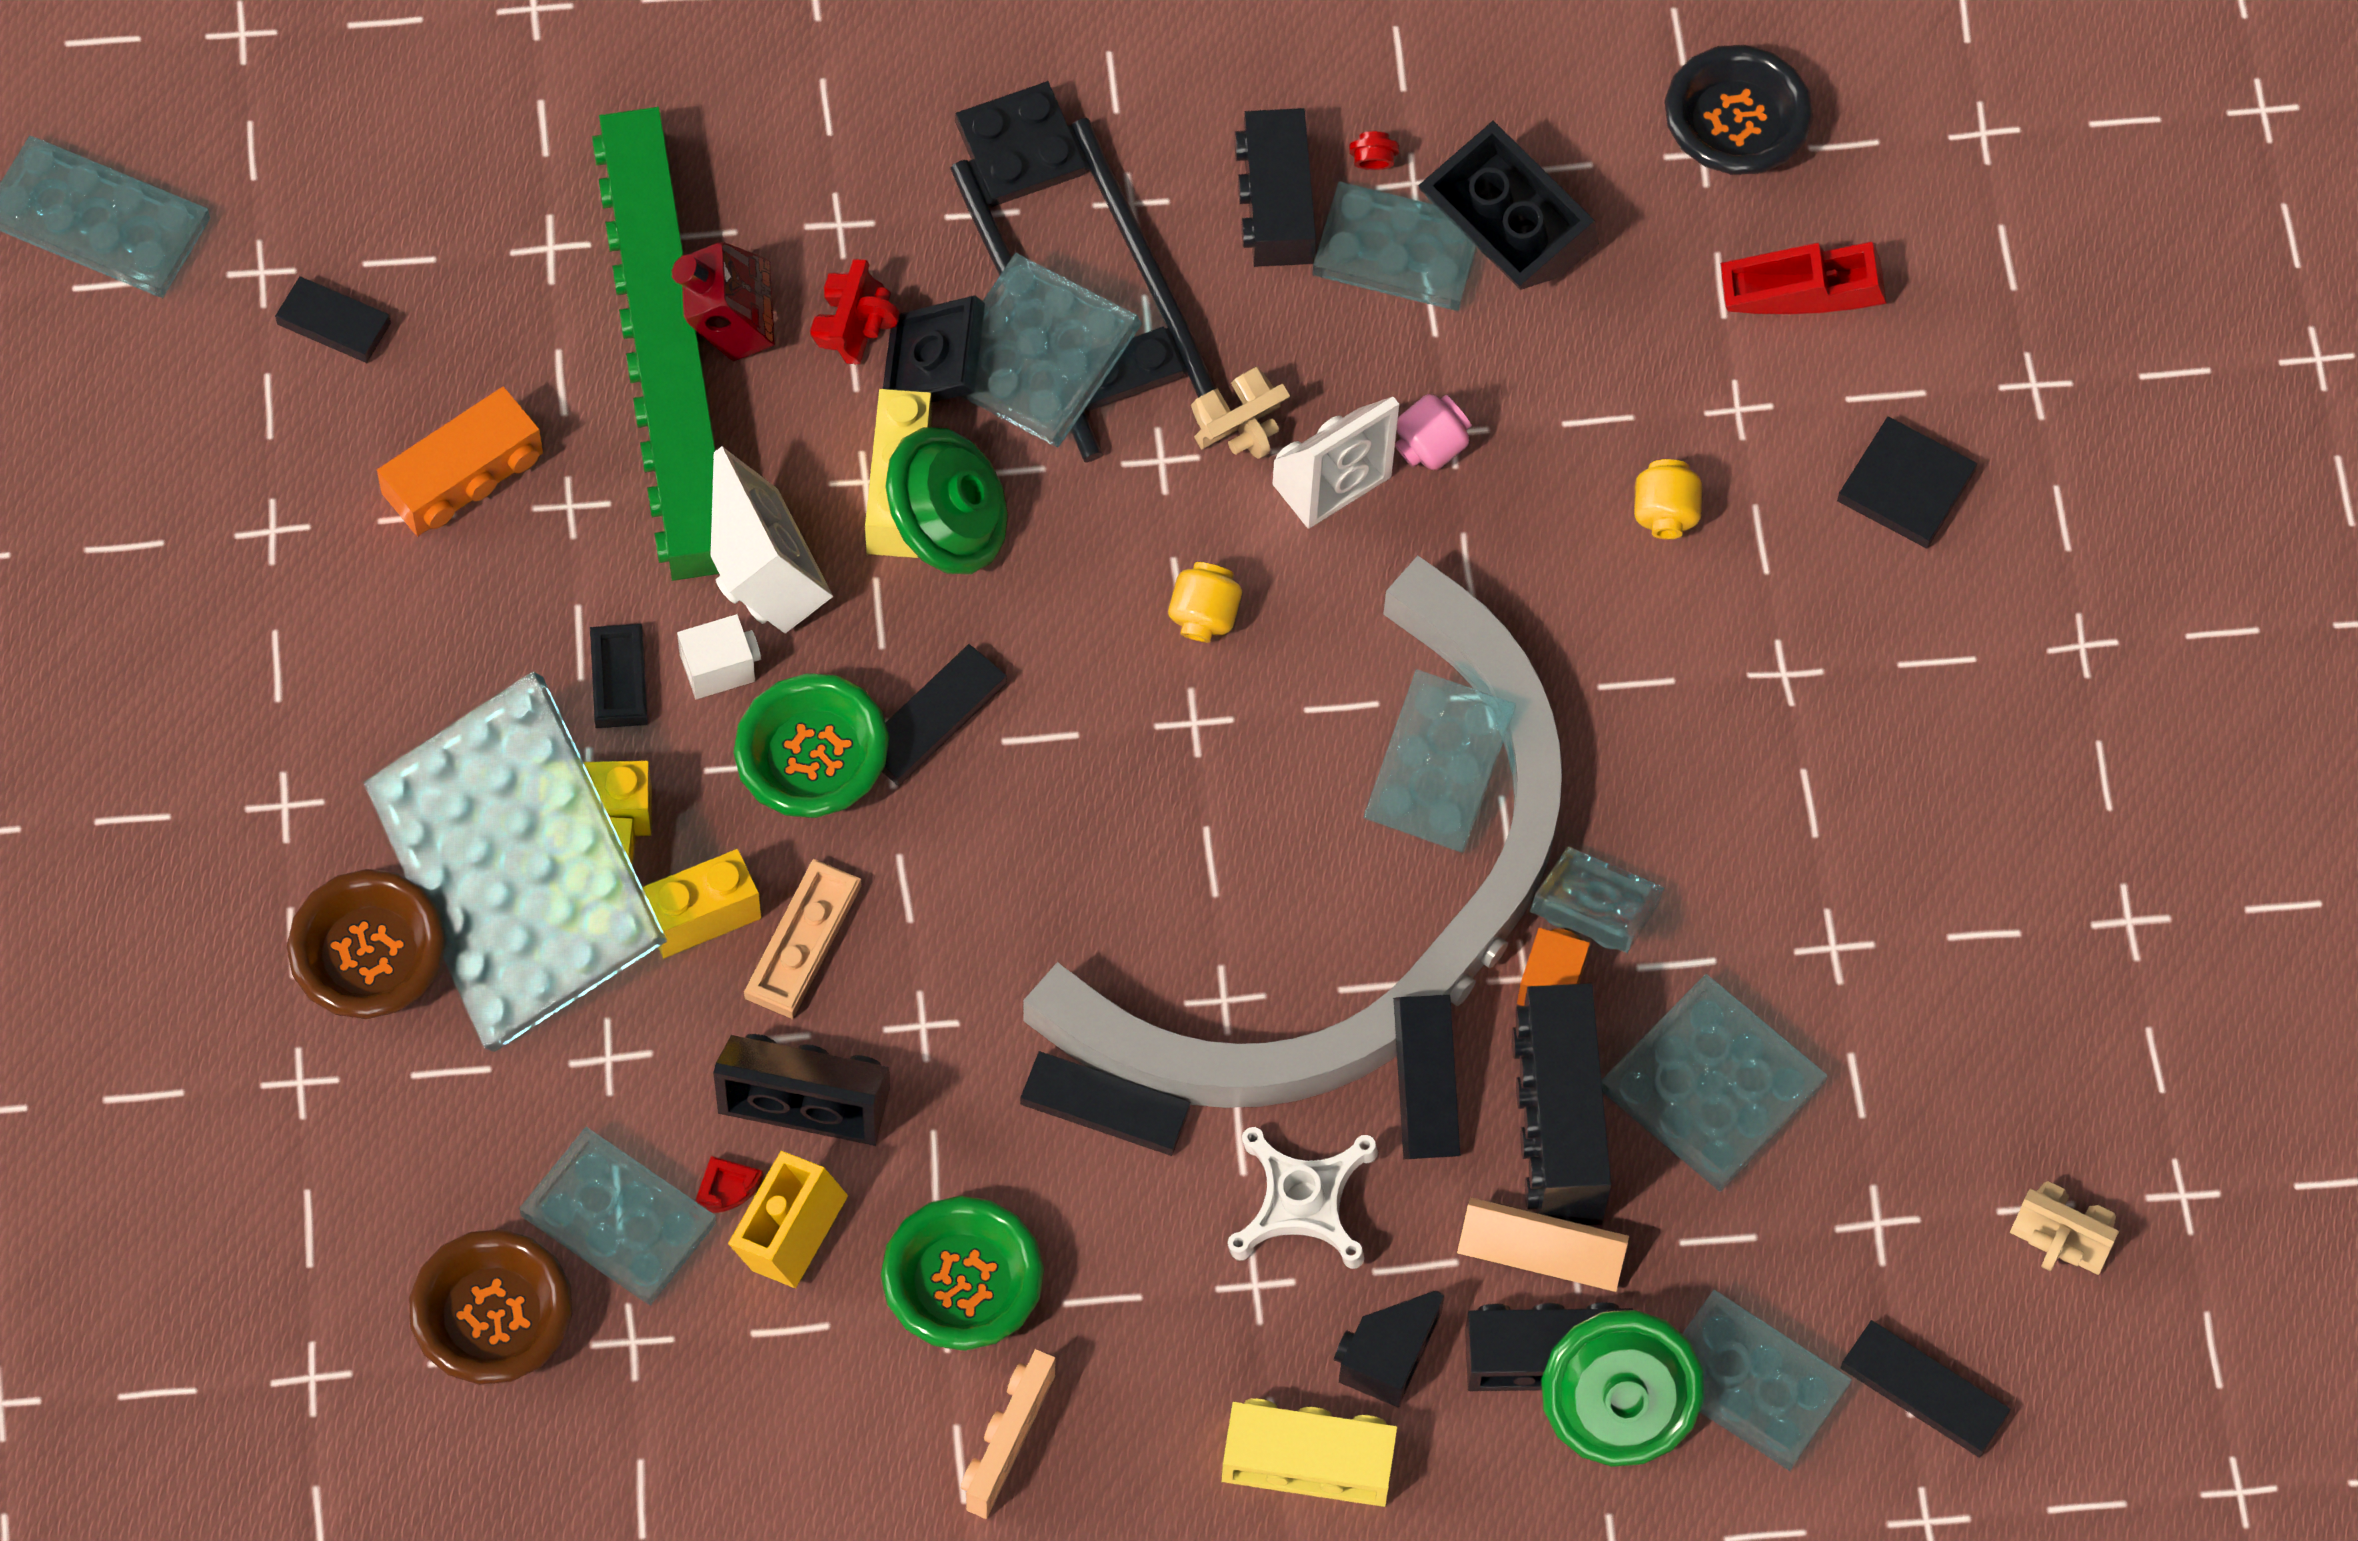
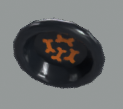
M1749 45L1716 46L1692 56L1673 75L1664 100L1667 127L1681 150L1702 166L1730 175L1761 174L1786 163L1805 144L1813 121L1810 91L1797 70L1773 52Z

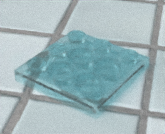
M1015 253L983 300L985 310L975 392L962 395L961 397L1058 448L1142 323L1136 314Z
M1705 974L1620 1060L1601 1082L1602 1092L1721 1192L1826 1083L1828 1075L1708 974Z

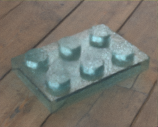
M1339 181L1313 264L1312 275L1459 311L1477 246L1433 204Z
M1416 669L1363 818L1464 854L1516 704Z
M588 1127L582 1130L519 1208L521 1217L649 1306L652 1305L717 1223L716 1215Z
M1716 1290L1712 1291L1682 1333L1690 1340L1703 1366L1705 1399L1700 1413L1790 1472L1841 1400L1852 1381L1851 1378Z

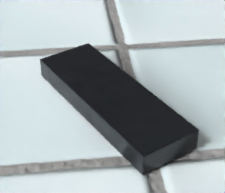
M968 644L886 721L890 738L886 764L882 773L897 786H900L1007 684V675L973 646Z
M1450 995L1393 998L1403 1160L1461 1156Z
M1041 1051L1037 1054L1020 1097V1105L1170 1156L1174 1153L1191 1102Z
M1873 1320L1869 1322L1840 1367L1846 1373L1979 1458L2011 1410Z

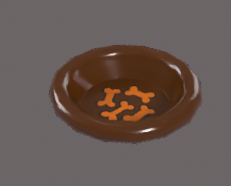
M364 869L335 876L309 894L293 917L286 948L292 976L311 1001L335 1015L370 1019L396 1013L426 992L441 970L447 938L441 911L423 887L398 873Z
M504 1229L469 1232L442 1245L420 1268L409 1296L410 1329L424 1356L448 1376L478 1385L512 1382L541 1368L562 1345L573 1315L571 1284L558 1259L533 1238Z

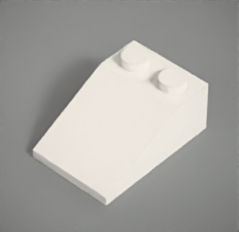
M1394 397L1358 408L1345 417L1335 416L1325 422L1316 435L1303 443L1296 441L1287 445L1274 460L1272 484L1308 529L1391 478L1399 403Z
M724 447L714 452L711 558L720 574L716 578L717 585L732 603L736 604L739 600L743 602L753 617L761 624L769 621L786 634L830 600L833 595L779 490Z

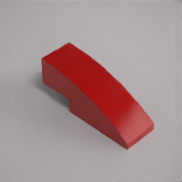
M1873 241L1824 252L1818 242L1720 263L1725 307L1728 312L1785 315L1853 310L1887 304L1881 259Z

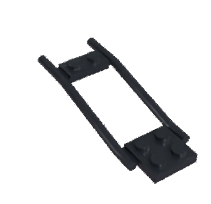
M1049 81L956 112L955 123L971 160L958 161L950 169L970 216L1043 365L1084 462H1092L1103 455L1084 410L1091 411L1181 379L1182 375L1187 373L1198 398L1216 389L1189 325L1105 157L1089 118L1077 120L1068 126ZM1090 170L1167 328L1164 326L1075 357L1070 359L1069 363L1064 364L988 206L994 207L1085 175V172Z

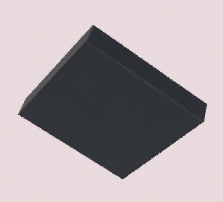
M976 295L900 313L896 326L890 329L883 389L931 393V403L974 393L985 303Z
M1887 416L1840 490L1837 502L1927 549L1975 473L1978 463Z

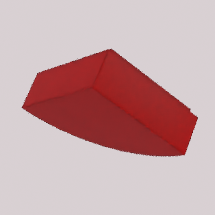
M711 1156L694 1202V1210L701 1213H719L738 1207L747 1201L758 1189L763 1179V1171Z

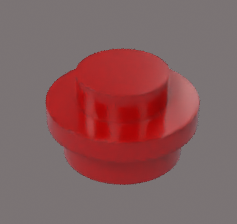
M1368 131L1361 133L1359 140L1349 144V153L1354 156V165L1358 168L1366 170L1388 169L1394 166V156L1399 154V143L1390 140L1388 133Z

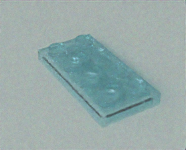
M31 135L0 182L1 232L162 299L210 221L208 208Z

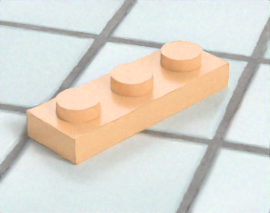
M1035 1349L1028 1365L1023 1363L1017 1365L1007 1388V1393L1013 1395L1005 1413L997 1410L987 1427L984 1441L990 1444L982 1461L973 1458L964 1475L961 1489L967 1491L966 1507L968 1512L985 1519L988 1518L1054 1380L1055 1357Z

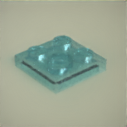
M1568 846L1535 894L1530 912L1545 918L1554 926L1569 928L1594 939L1603 947L1618 949L1628 954L1658 907L1665 887Z

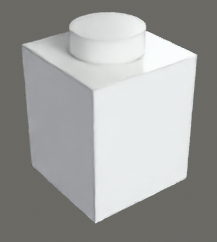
M737 614L677 632L680 657L695 700L755 682L754 662L761 660L759 647L752 630L743 632Z

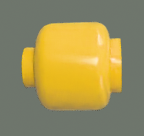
M1662 459L1650 463L1648 469L1642 471L1635 481L1634 516L1641 526L1652 530V535L1659 539L1680 538L1683 535V531L1698 524L1701 518L1702 482L1698 474L1690 470L1687 463L1679 460Z
M1195 562L1193 569H1186L1179 573L1169 604L1168 615L1176 624L1182 626L1180 632L1182 636L1191 640L1209 643L1212 635H1224L1231 631L1242 596V589L1233 580L1234 573L1232 571L1209 563Z

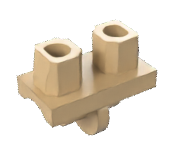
M1257 366L1231 382L1243 403L1238 408L1231 411L1218 388L1197 398L1191 404L1196 421L1201 428L1194 436L1201 450L1239 431V436L1228 441L1229 448L1233 454L1236 455L1246 449L1257 459L1269 454L1270 445L1267 438L1279 432L1278 425L1272 418L1262 424H1259L1257 420L1277 410L1280 407V403L1287 400L1290 395L1283 383L1273 388L1269 379Z
M2049 1181L2044 1182L2037 1191L2029 1189L2010 1233L2028 1241V1244L2047 1252L2041 1267L2050 1272L2059 1258L2076 1267L2080 1266L2099 1275L2119 1233L2118 1230L2114 1229L2115 1213L2099 1205L2089 1206L2085 1214L2066 1206L2069 1199L2066 1190Z

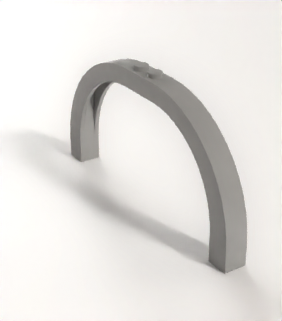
M1418 555L1386 590L1383 615L1451 664L1472 686L1486 705L1498 727L1507 751L1514 794L1511 829L1503 850L1489 876L1414 966L1391 990L1369 1007L1347 1020L1318 1032L1294 1039L1268 1043H1222L1186 1037L1155 1027L1124 1011L1057 962L1023 1000V1021L1088 1068L1191 1102V1105L1238 1108L1263 1107L1295 1102L1327 1093L1356 1081L1391 1061L1397 1056L1393 998L1450 995L1451 1003L1456 1006L1462 1004L1475 986L1476 980L1473 977L1483 965L1488 968L1493 967L1504 954L1508 946V942L1505 939L1522 918L1534 897L1550 858L1560 808L1562 767L1560 743L1553 712L1539 677L1527 655L1508 629L1484 604Z

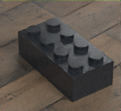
M1592 983L1528 986L1524 1006H1516V1027H1512L1513 1058L1520 1059V1077H1516L1518 1109H1524L1525 1126L1521 1127L1520 1131L1521 1154L1523 1159H1529V1177H1525L1527 1209H1536L1537 1214L1582 1225H1602L1611 1188L1593 986Z

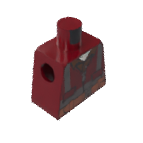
M720 242L689 255H683L675 262L672 268V278L675 282L682 285L683 313L686 322L732 361H737L775 345L771 264L768 259L726 242Z

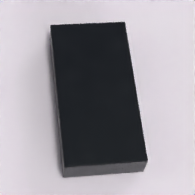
M299 276L275 315L277 325L365 363L369 361L391 324L389 314Z
M642 624L590 627L595 727L611 728L648 725Z

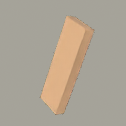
M815 859L812 860L744 991L746 1000L791 1019L794 1018L861 888L860 878Z
M1470 1197L1457 1253L1616 1292L1629 1236Z

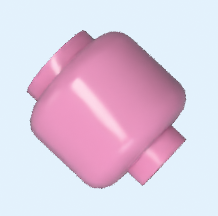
M1427 394L1398 417L1396 431L1401 439L1395 443V447L1413 468L1421 462L1428 469L1439 470L1468 446L1469 436L1467 430L1472 425L1448 395L1440 399L1433 394Z

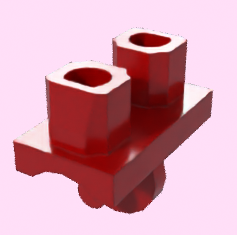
M853 259L849 272L828 273L824 286V297L831 307L838 308L835 315L818 314L815 316L810 329V335L819 348L838 350L846 364L860 365L868 338H877L880 329L895 327L900 316L898 308L889 302L891 292L880 281L870 275L868 271L870 264L867 260Z

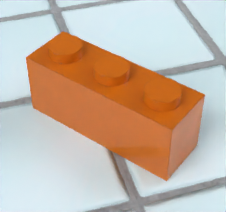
M502 386L379 467L377 474L381 494L418 537L430 528L437 529L445 525L457 510L472 500L480 501L492 493L499 482L514 472L522 473L532 467L538 457L543 454L540 429L505 387Z

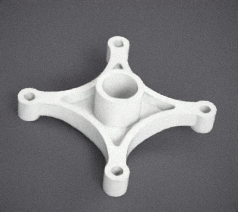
M1251 1127L1246 1129L1242 1135L1245 1149L1249 1154L1256 1155L1262 1163L1267 1176V1191L1262 1208L1256 1218L1244 1230L1234 1233L1229 1237L1228 1247L1232 1257L1236 1260L1247 1259L1251 1255L1254 1246L1271 1237L1306 1235L1322 1239L1334 1246L1340 1252L1343 1262L1348 1268L1355 1269L1360 1267L1364 1262L1362 1247L1357 1241H1353L1343 1229L1339 1218V1205L1344 1186L1353 1171L1362 1163H1371L1377 1158L1378 1150L1374 1139L1371 1136L1362 1135L1355 1140L1354 1145L1334 1157L1308 1161L1288 1157L1272 1148L1266 1142L1259 1128Z

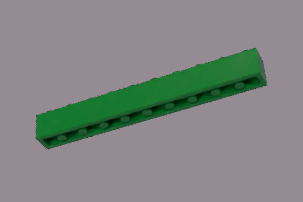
M659 107L599 115L601 135L592 136L596 166L606 165L608 175L607 178L599 179L603 209L613 207L615 221L605 222L609 251H620L622 263L612 265L616 295L626 294L628 308L619 309L623 339L633 338L635 352L626 353L630 384L641 383L642 396L633 398L637 428L648 427L650 441L640 442L645 473L655 472L657 486L647 487L651 517L662 516L664 531L654 532L658 562H669L672 581L716 575L719 572L711 558L715 447L696 331L684 318L682 285L675 282L672 278V268L675 262L683 256L660 110Z

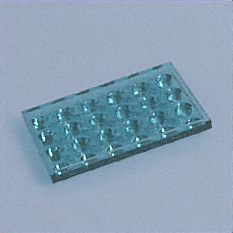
M531 672L363 782L407 879L423 887L441 911L447 938L443 959L485 1049L493 1052L497 1051L667 942L665 934L543 676Z

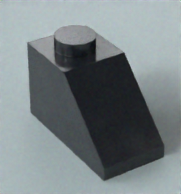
M1432 1291L1363 1316L1355 1333L1346 1330L1334 1357V1361L1341 1363L1339 1383L1399 1408L1440 1319L1445 1295Z

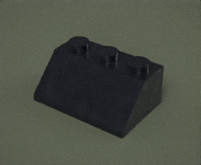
M1494 120L1418 185L1419 190L1520 290L1562 277L1599 244L1595 220Z
M748 1034L746 1037L730 1036L715 1064L713 1072L718 1114L876 1146L890 1090L889 1067L882 1066L879 1061L868 1056L855 1055L848 1059L829 1055L826 1050L814 1045H800L798 1048L779 1045L773 1039L760 1034Z

